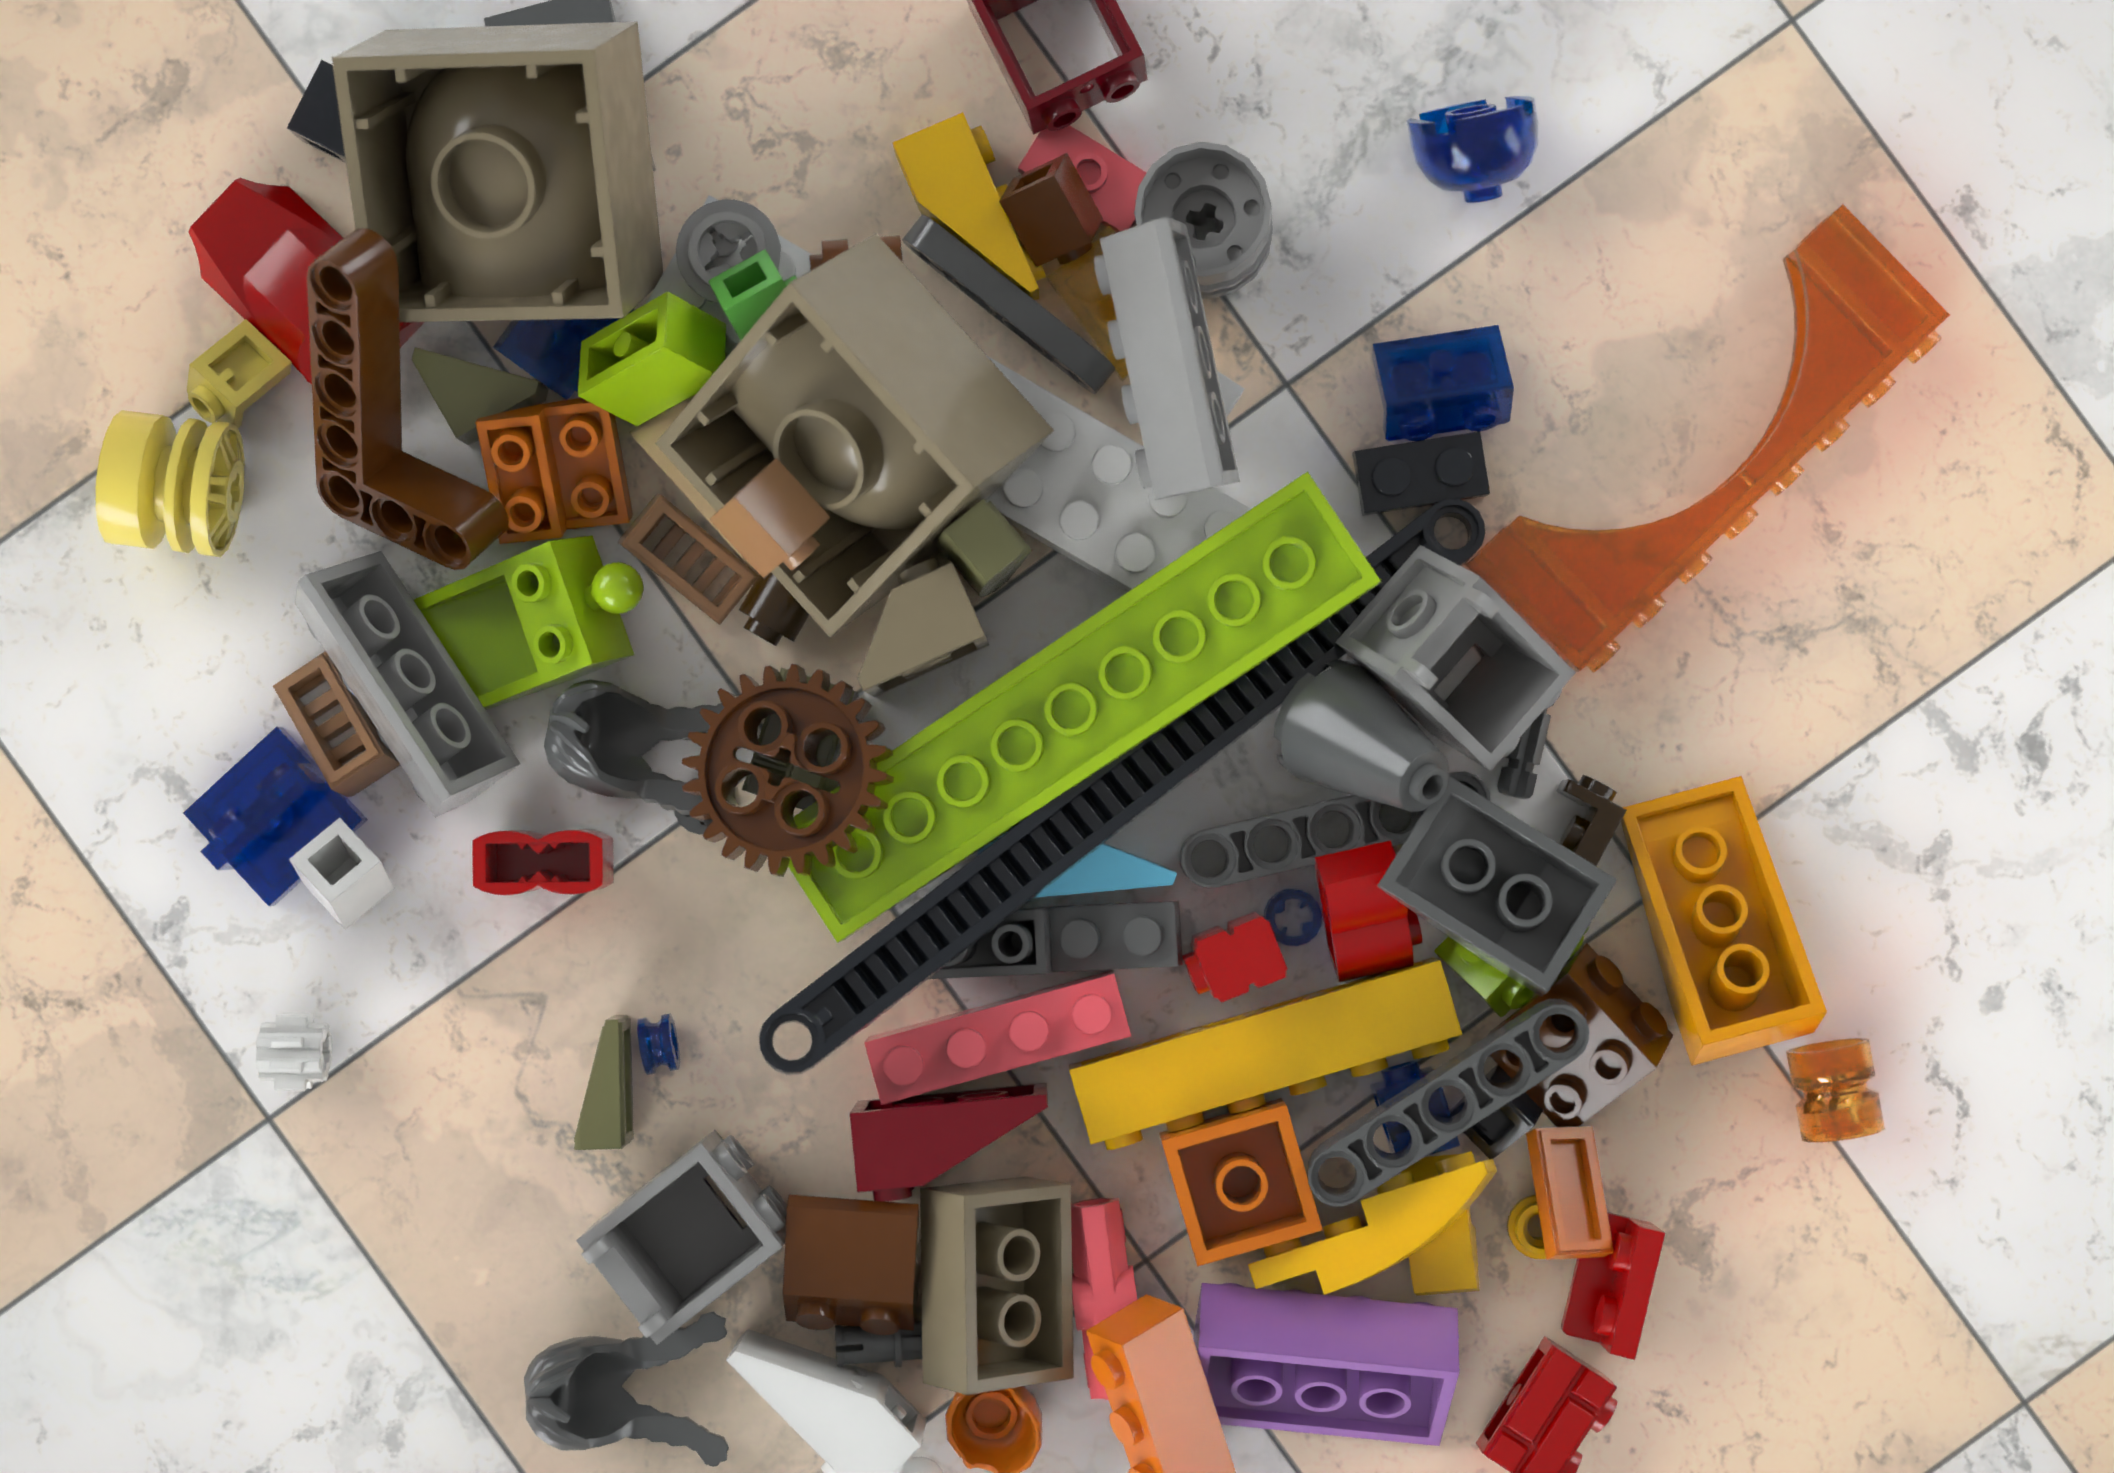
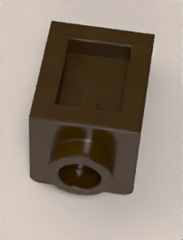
M1582 775L1579 783L1570 779L1562 780L1556 792L1589 810L1585 818L1575 815L1571 819L1559 844L1597 866L1627 810L1612 802L1617 794L1615 790L1589 776Z

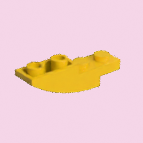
M1470 1151L1436 1162L1435 1165L1439 1175L1416 1183L1411 1171L1395 1175L1376 1188L1378 1195L1360 1200L1368 1226L1362 1227L1359 1215L1323 1226L1325 1240L1302 1246L1300 1237L1264 1247L1266 1259L1248 1264L1255 1289L1316 1270L1323 1294L1326 1295L1369 1279L1395 1266L1428 1245L1467 1210L1497 1172L1494 1160L1489 1159L1476 1163L1473 1153Z

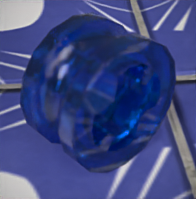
M1287 888L1276 892L1268 900L1264 908L1263 917L1269 920L1276 940L1287 946H1300L1310 942L1318 934L1322 925V912L1319 903L1311 894L1300 889ZM1289 899H1299L1297 907L1303 909L1307 905L1310 912V920L1300 923V933L1297 935H1286L1285 933L1288 928L1283 925L1278 929L1275 923V914L1285 911V901Z
M671 1013L661 1015V1020L657 1023L650 1022L647 1017L639 1018L637 1021V1034L645 1073L647 1075L655 1074L657 1068L661 1065L668 1066L670 1071L679 1070V1043Z

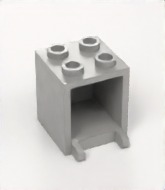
M1421 545L1418 546L1336 641L1355 662L1368 671L1427 731L1489 771L1501 759L1514 751L1522 734L1543 710L1548 709L1558 700L1562 688L1576 673L1481 576ZM1475 644L1485 655L1444 701L1434 690Z
M716 1130L711 1132L599 1219L576 1240L584 1250L581 1255L587 1263H594L639 1321L640 1326L638 1328L645 1338L650 1336L656 1345L780 1250L785 1244L787 1204L772 1186L769 1185L762 1190L747 1171L753 1166V1162L745 1149L732 1135L723 1140ZM710 1175L748 1224L747 1226L742 1227L705 1178Z

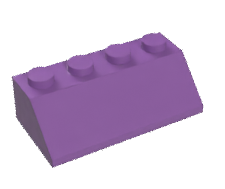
M1236 1283L1201 1284L1195 1320L1194 1343L1220 1424L1440 1446L1459 1376L1458 1308L1435 1306L1427 1302L1401 1303L1372 1300L1364 1296L1341 1297L1311 1294L1297 1289L1285 1291L1255 1289Z

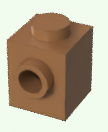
M776 458L738 491L709 520L764 578L782 563L792 571L820 546V543L813 534L831 517Z

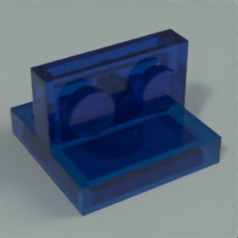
M278 726L183 812L210 842L200 851L218 871L235 869L269 907L275 906L302 881L289 860L294 854L339 817L353 832H356L368 820L348 797L331 790L316 762L283 727Z

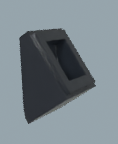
M1498 1064L1485 1075L1494 1082L1504 1083L1512 1079ZM1524 1092L1463 1133L1489 1159H1494L1532 1129L1543 1110ZM1465 1096L1448 1112V1118L1457 1115L1462 1110Z

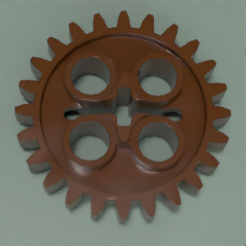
M791 664L785 681H783L781 674L776 668L770 665L765 666L763 685L760 686L752 677L742 674L740 675L741 695L737 697L722 688L717 691L719 699L724 706V709L719 714L704 708L700 710L699 713L710 725L708 732L688 733L687 737L693 743L699 745L701 751L698 756H689L682 759L683 765L698 771V778L683 785L682 790L691 795L701 796L703 801L693 807L689 814L692 818L698 820H713L702 835L705 840L717 842L728 837L721 853L725 858L735 860L746 850L744 868L758 872L768 858L770 874L784 877L791 860L798 874L808 876L811 874L812 856H816L824 866L832 868L836 866L833 847L838 845L851 853L858 851L856 842L851 835L855 828L869 833L875 832L876 828L865 816L868 808L887 809L888 804L882 798L874 795L875 786L887 785L894 781V777L877 770V763L891 757L893 751L886 746L873 745L872 742L886 728L883 723L877 720L862 722L872 707L871 703L860 698L847 705L853 687L841 680L829 691L830 674L821 669L815 671L808 684L805 669L797 664ZM778 714L782 724L781 732L778 738L771 744L762 746L757 736L758 726L768 715ZM835 734L841 742L840 755L831 765L821 767L816 758L817 746L825 737ZM740 748H745L785 764L792 763L810 773L837 781L840 784V789L837 793H830L789 777L783 778L767 769L738 760L736 752ZM754 774L759 785L758 795L748 806L740 807L735 798L736 786L745 776ZM813 795L818 803V815L811 825L799 829L794 821V808L801 799Z

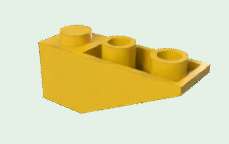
M962 112L892 142L895 156L920 213L943 227L1033 300H1038L1039 288L1036 281L1046 278L1042 265L1035 267L1024 245L1020 246L1011 222L999 203L1008 186L1003 184L995 188L986 165L996 160L982 126L970 129Z

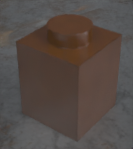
M1067 153L1012 178L999 200L1035 267L1057 259L1059 264H1066L1087 253L1092 248L1093 244L1091 242L1103 221L1102 215Z

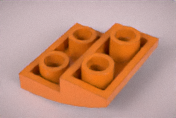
M575 398L514 409L476 420L475 423L489 492L502 503L508 516V527L498 538L499 544L562 538L567 529L630 522L633 512L615 415L582 398Z

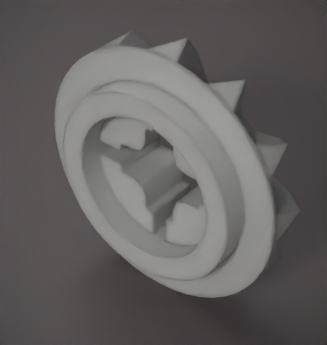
M726 199L708 203L691 214L679 232L676 244V260L679 271L688 286L711 303H719L708 280L732 268L731 265L725 263L718 268L715 266L708 272L706 271L714 265L712 261L719 255L715 246L716 242L710 235L714 231L721 239L725 238L731 244L736 243L740 239L744 241L752 235L745 242L746 246L740 251L742 260L744 261L766 249L775 267L779 270L781 244L778 234L769 218L758 208L746 202Z

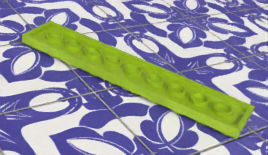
M1307 471L893 749L891 757L877 763V770L894 777V781L887 785L875 786L874 795L882 798L888 804L887 809L868 808L865 814L876 828L875 832L869 833L855 828L851 835L856 842L858 851L851 853L838 845L833 847L836 866L832 868L824 866L816 856H812L811 874L808 876L798 874L791 860L788 867L836 942H842L1017 826L1036 810L1110 764L1382 582ZM840 786L832 790L830 793H837L840 789ZM817 801L794 816L795 824L799 829L806 828L815 821L819 809Z

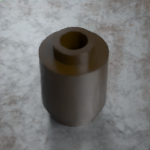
M772 572L764 578L760 574L758 575L739 608V611L749 616L743 628L776 647L782 636L794 642L809 617L808 612Z

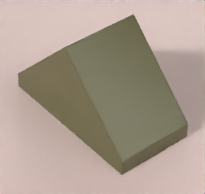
M414 348L411 360L456 439L466 445H470L479 439L475 423L478 418L539 405L546 401L549 389L540 381L424 349Z

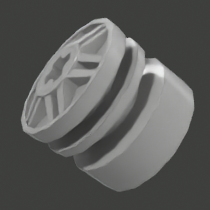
M1196 142L1173 148L1151 165L1138 187L1134 211L1137 226L1164 217H1170L1187 225L1202 299H1213L1233 294L1253 280L1269 256L1273 226L1272 207L1266 182L1251 160L1227 145ZM1207 217L1214 218L1218 233L1209 232L1205 240L1196 239L1195 228L1192 224L1202 226Z

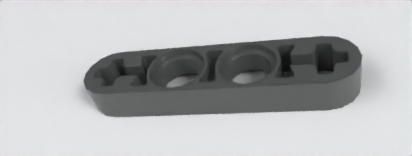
M921 215L902 239L904 244L925 263L1088 391L1096 394L1115 371L1114 365L1098 350L929 217Z

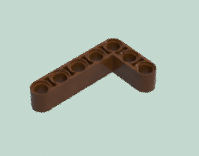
M355 229L313 261L308 267L307 272L315 466L318 494L324 504L341 518L453 570H462L507 530L508 516L502 503L487 490L402 451L397 257L391 245L383 236L370 229Z

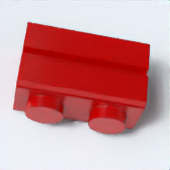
M1254 911L1228 921L1227 929H1222L1217 925L1192 935L1190 943L1192 951L1182 955L1185 967L1197 994L1200 995L1209 991L1221 1003L1249 992V985L1252 983L1257 988L1286 978V970H1288L1269 920Z
M1544 1336L1476 1441V1444L1482 1454L1510 1473H1576L1583 1457L1577 1449L1590 1429L1598 1433L1611 1419L1617 1406V1400L1611 1396L1617 1389V1386L1606 1375Z

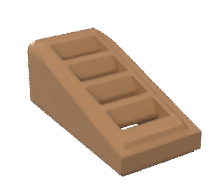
M656 494L617 542L719 625L751 588L758 577L755 571L660 494ZM666 517L674 525L650 552L642 544L663 518ZM686 533L694 541L673 567L670 568L662 561ZM705 550L709 551L715 557L693 584L690 585L683 577ZM727 566L735 573L711 602L703 593L723 568Z
M326 651L273 685L331 790L346 797H352L400 765L392 751L381 741L377 728L356 696L345 686L341 673ZM327 681L331 689L304 706L300 698ZM338 704L341 705L343 708L341 712L320 726L316 724L314 720ZM351 727L355 729L356 733L336 747L332 748L329 744L331 740ZM366 750L365 752H363L362 754H360L359 756H357L356 758H354V759L351 760L350 762H348V763H346L345 765H343L345 762H347V761L350 760L351 758L355 757L356 755H358V754L361 753L362 751Z

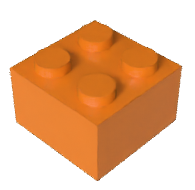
M1282 1098L1267 1101L1264 1105L1234 1114L1226 1113L1208 1118L1201 1124L1174 1132H1168L1167 1130L1159 1133L1197 1266L1323 1231L1289 1111Z

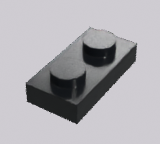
M1480 431L1358 450L1352 453L1362 516L1434 505L1445 499L1466 500L1485 497L1490 494Z

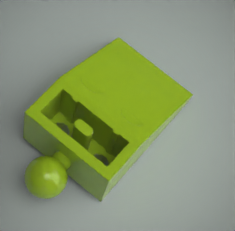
M593 535L548 541L413 600L484 709L487 710L584 676L633 656L634 652L620 614L631 611L639 604L643 596L644 585L637 570L626 563L614 562L603 566Z

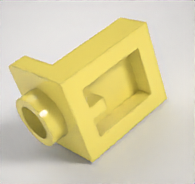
M245 319L189 364L187 381L189 402L194 410L210 423L214 421L231 423L239 428L242 426L244 411L290 374L292 362Z

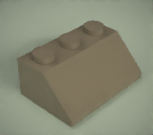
M932 558L899 574L903 585L890 591L857 678L864 692L876 697L989 645L952 562L940 567L936 558Z

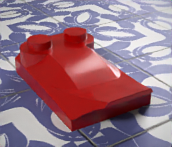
M240 177L228 186L190 226L188 231L199 260L201 278L240 316L249 321L279 349L304 376L306 381L312 384L307 290L308 267L313 261L344 239V237L291 187L266 185ZM399 322L400 348L425 322Z

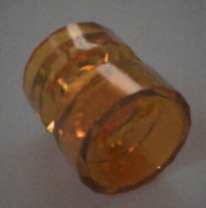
M1869 1038L1823 1041L1794 1047L1786 1051L1792 1087L1802 1091L1804 1095L1796 1104L1802 1141L1815 1143L1841 1141L1869 1136L1885 1130L1879 1092L1868 1088L1867 1082L1875 1076Z

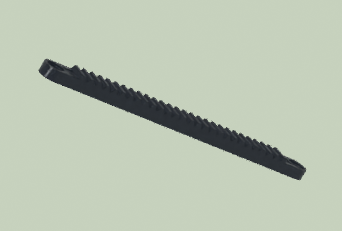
M1445 499L1434 504L1365 557L1382 583L1110 764L1036 810L773 1012L763 1023L759 1034L760 1051L766 1063L775 1071L786 1075L802 1074L814 1068L856 1034L872 1024L878 1017L889 1011L900 1000L912 993L944 966L951 963L966 949L973 946L984 935L1018 911L1024 904L1035 898L1064 873L1097 850L1104 842L1115 836L1126 825L1137 819L1143 812L1159 802L1188 777L1195 774L1205 764L1239 740L1245 733L1279 709L1297 681L1308 672L1317 677L1322 672L1332 668L1325 663L1344 658L1347 653L1336 641L1419 545L1460 566L1468 562L1482 546L1486 534L1485 523L1480 512L1469 502L1460 499ZM1443 517L1459 519L1465 525L1468 532L1466 545L1459 549L1443 547L1435 537L1434 527L1436 521ZM796 1022L802 1024L809 1030L812 1036L810 1050L804 1057L798 1060L782 1058L773 1047L775 1032L786 1023Z

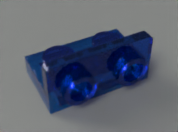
M1499 325L1373 344L1372 360L1384 409L1383 430L1387 441L1401 439L1421 441L1430 438L1434 434L1467 429L1476 432L1485 431L1510 421L1514 386Z

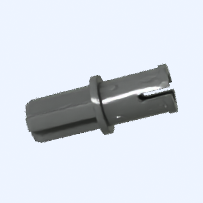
M915 1321L914 1331L899 1329L898 1332L891 1335L868 1333L858 1326L835 1325L837 1367H843L848 1364L894 1361V1366L897 1368L902 1367V1361L922 1359V1321Z

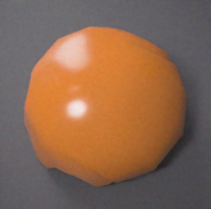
M1025 1386L970 1395L956 1392L946 1411L947 1440L969 1469L980 1468L993 1473H1020L1031 1467L1042 1446V1411L1034 1394Z

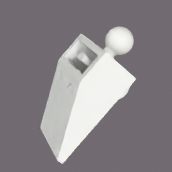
M749 1329L739 1337L726 1361L825 1461L821 1466L823 1473H943L940 1466L933 1460L926 1457H912L922 1446L927 1420L882 1374L852 1364L837 1367L835 1358Z

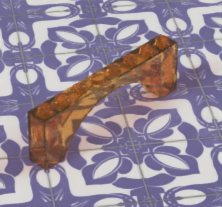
M1843 204L1827 215L1782 259L1790 283L1794 308V342L1787 382L1777 410L1764 435L1749 456L1730 477L1710 494L1687 509L1648 524L1608 530L1569 529L1544 524L1519 515L1509 521L1465 564L1473 573L1481 576L1575 672H1579L1587 666L1594 673L1610 660L1621 648L1614 639L1631 622L1638 628L1643 627L1666 605L1667 602L1660 594L1671 583L1679 578L1684 584H1687L1697 576L1713 559L1706 550L1723 533L1729 540L1738 536L1759 515L1752 507L1753 504L1768 490L1775 496H1778L1804 472L1805 469L1798 461L1814 446L1821 452L1828 449L1849 429L1850 424L1844 417L1860 401L1869 408L1894 386L1896 381L1889 373L1905 358L1912 364H1915L1942 339L1935 329L1950 314Z

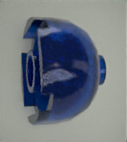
M1531 96L1505 97L1507 109L1497 110L1495 104H1487L1486 99L1421 113L1419 114L1420 120L1408 119L1407 126L1410 145L1416 165L1428 181L1442 190L1462 191L1466 203L1488 201L1503 196L1501 185L1519 178L1532 163L1538 146V119L1535 99Z

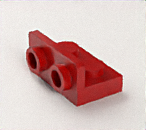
M1607 1212L1614 1253L1604 1257L1577 1258L1561 1323V1330L1569 1336L1598 1342L1609 1354L1635 1360L1665 1232L1651 1222Z

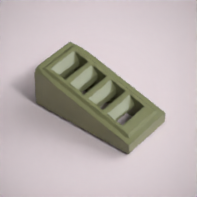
M628 1015L610 1017L605 1020V1024L602 1027L574 1137V1150L622 1149L634 1139L631 1018H628Z

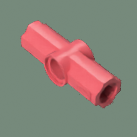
M1095 1198L1071 1204L1072 1263L1074 1273H1072V1299L1077 1331L1082 1330L1085 1351L1083 1353L1091 1399L1108 1400L1105 1388L1098 1381L1091 1367V1357L1094 1354L1086 1330L1136 1301L1137 1292L1133 1265L1128 1266L1126 1235L1119 1198Z

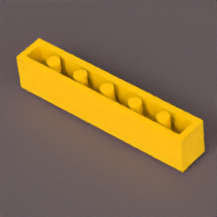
M1431 957L1414 962V966L1370 975L1069 1065V1072L1091 1145L1104 1141L1106 1150H1114L1142 1141L1141 1130L1165 1123L1168 1132L1179 1131L1203 1123L1205 1120L1202 1112L1227 1105L1229 1114L1239 1113L1264 1105L1266 1103L1264 1093L1287 1086L1290 1095L1294 1096L1327 1086L1325 1075L1349 1068L1352 1077H1360L1384 1070L1389 1067L1386 1057L1411 1050L1413 1059L1436 1055L1450 1049L1449 1038L1463 1034L1441 960Z

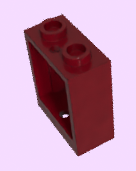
M967 0L969 9L1033 135L1046 128L1050 131L1063 129L1078 120L1082 115V111L1102 101L1107 103L1121 101L1132 95L1139 88L1140 83L1148 80L1144 53L1117 1L1089 0L1118 57L1035 96L997 20L1038 0Z

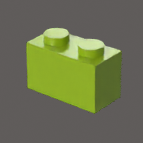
M667 291L627 314L624 318L615 321L581 341L578 397L635 426H639L699 392L726 359V323Z

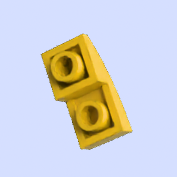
M1460 1154L1423 1157L1400 1172V1174L1411 1171L1416 1183L1439 1175L1435 1165L1436 1162ZM1470 1206L1433 1241L1409 1256L1413 1291L1416 1296L1480 1291L1476 1228L1471 1223Z

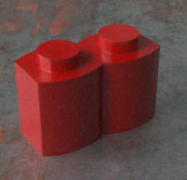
M587 829L564 830L544 836L532 831L509 830L487 833L472 841L473 887L486 893L514 895L543 888L558 894L572 895L600 890L614 883L613 838L599 831Z
M1391 840L1315 857V870L1322 904L1325 936L1338 982L1414 966L1412 946L1423 943L1418 915L1377 887L1396 857Z

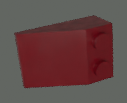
M1047 1083L923 1094L881 1105L880 1099L857 1101L850 1112L857 1192L873 1191V1201H894L912 1197V1190L915 1187L924 1186L1048 1108Z

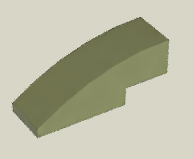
M984 498L942 532L937 542V547L953 563L954 567L980 597L997 591L1007 583L1033 551L991 501L987 503Z

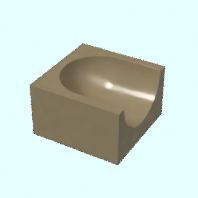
M638 22L385 30L332 57L355 229L366 228L380 234L391 245L396 254L399 277V322L624 318L656 287L663 275V264Z
M875 234L790 282L655 444L716 511L723 507L751 479L777 458L829 514L831 518L813 534L820 543V546L794 570L791 571L782 563L772 571V574L831 638L889 595L892 589L902 585L903 581L899 575L901 572L929 560L939 550L937 542L942 532L983 498L986 501L1044 442L1054 429L884 241Z

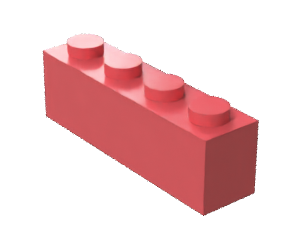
M1113 970L869 1036L864 1044L881 1105L1128 1038L1131 1037L1115 974Z

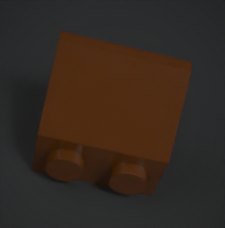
M788 1194L783 1275V1302L786 1321L796 1322L801 1327L811 1330H827L834 1325L858 1326L864 1331L876 1335H891L899 1330L914 1331L921 1269L919 1204Z

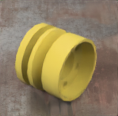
M121 410L112 418L105 433L96 476L95 510L98 528L104 541L116 545L155 549L162 542L166 533L167 540L173 551L190 553L196 548L198 554L222 557L229 549L235 535L244 494L245 457L243 440L238 426L231 423L214 421L207 427L206 422L189 418L180 426L176 434L172 420L167 416Z

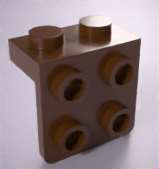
M1587 942L1567 960L1546 994L1542 997L1537 994L1488 1033V1035L1537 1003L1547 999L1567 1001L1585 1017L1589 1027V1042L1585 1051L1577 1059L1525 1092L1543 1110L1542 1112L1556 1127H1579L1654 1071L1674 1036L1668 1030L1667 1023L1662 1014L1653 1005L1642 1002L1624 983L1618 967L1607 957L1598 955ZM1554 1014L1547 1017L1539 1029L1541 1042L1550 1047H1560L1567 1044L1574 1034V1023L1571 1017L1564 1014ZM1498 1050L1490 1055L1511 1078L1517 1074L1519 1070V1057L1514 1052Z

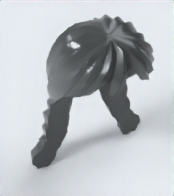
M590 679L574 683L554 701L553 707L550 710L549 723L544 740L545 753L548 763L560 777L568 783L579 786L590 793L608 797L642 799L646 803H658L667 811L677 810L681 815H690L689 812L693 807L703 801L702 797L683 792L682 786L686 782L673 780L665 774L652 772L651 767L642 756L661 740L674 741L682 739L687 741L690 740L687 737L689 732L707 733L710 725L703 719L699 713L700 710L704 708L719 714L724 709V706L720 703L716 706L700 705L692 709L687 707L666 709L660 705L650 704L645 699L610 682ZM707 819L700 821L704 822L707 828L713 820Z
M715 1312L703 1314L697 1322L687 1328H678L658 1345L650 1336L648 1338H645V1336L642 1338L632 1337L625 1340L600 1336L574 1337L550 1345L536 1355L529 1364L524 1376L527 1422L535 1435L547 1444L560 1450H586L615 1443L625 1437L632 1439L647 1438L651 1442H666L670 1446H687L689 1449L696 1451L706 1465L718 1466L720 1462L727 1460L729 1447L724 1436L709 1432L707 1428L698 1425L689 1417H677L670 1413H662L650 1405L638 1404L622 1385L636 1369L661 1366L671 1360L686 1356L694 1348L697 1349L702 1346L703 1343L717 1342L725 1338L727 1334L725 1328L726 1318L717 1315Z

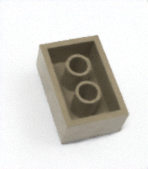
M1017 1177L920 1188L923 1383L970 1395L1073 1379L1071 1184L1031 1177Z

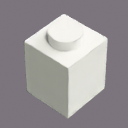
M340 817L289 859L305 887L345 930L395 889L382 862Z

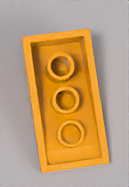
M1742 776L1622 807L1627 810L1621 820L1622 828L1671 1008L1691 1065L1701 1064L1814 1033L1826 1015L1827 1010Z

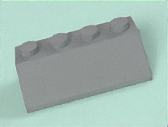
M1164 217L1100 238L1103 255L1094 257L1095 272L1101 293L1103 295L1112 294L1117 319L1108 321V332L1115 358L1117 360L1125 358L1130 384L1122 386V399L1129 423H1139L1144 449L1135 451V459L1142 487L1144 489L1152 487L1154 498L1157 500L1240 482L1187 225L1170 217Z
M382 551L307 574L297 582L294 603L307 621L311 634L322 644L341 673L345 686L356 696L377 728L381 741L392 751L411 780L415 793L426 803L435 818L470 802L520 765L519 760Z

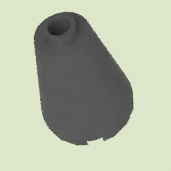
M1333 660L1325 663L1332 668L1322 672L1317 677L1308 672L1297 681L1284 699L1274 724V738L1281 741L1282 756L1277 755L1280 765L1291 774L1306 782L1412 812L1424 810L1442 797L1447 788L1449 777L1447 758L1368 671L1354 662Z

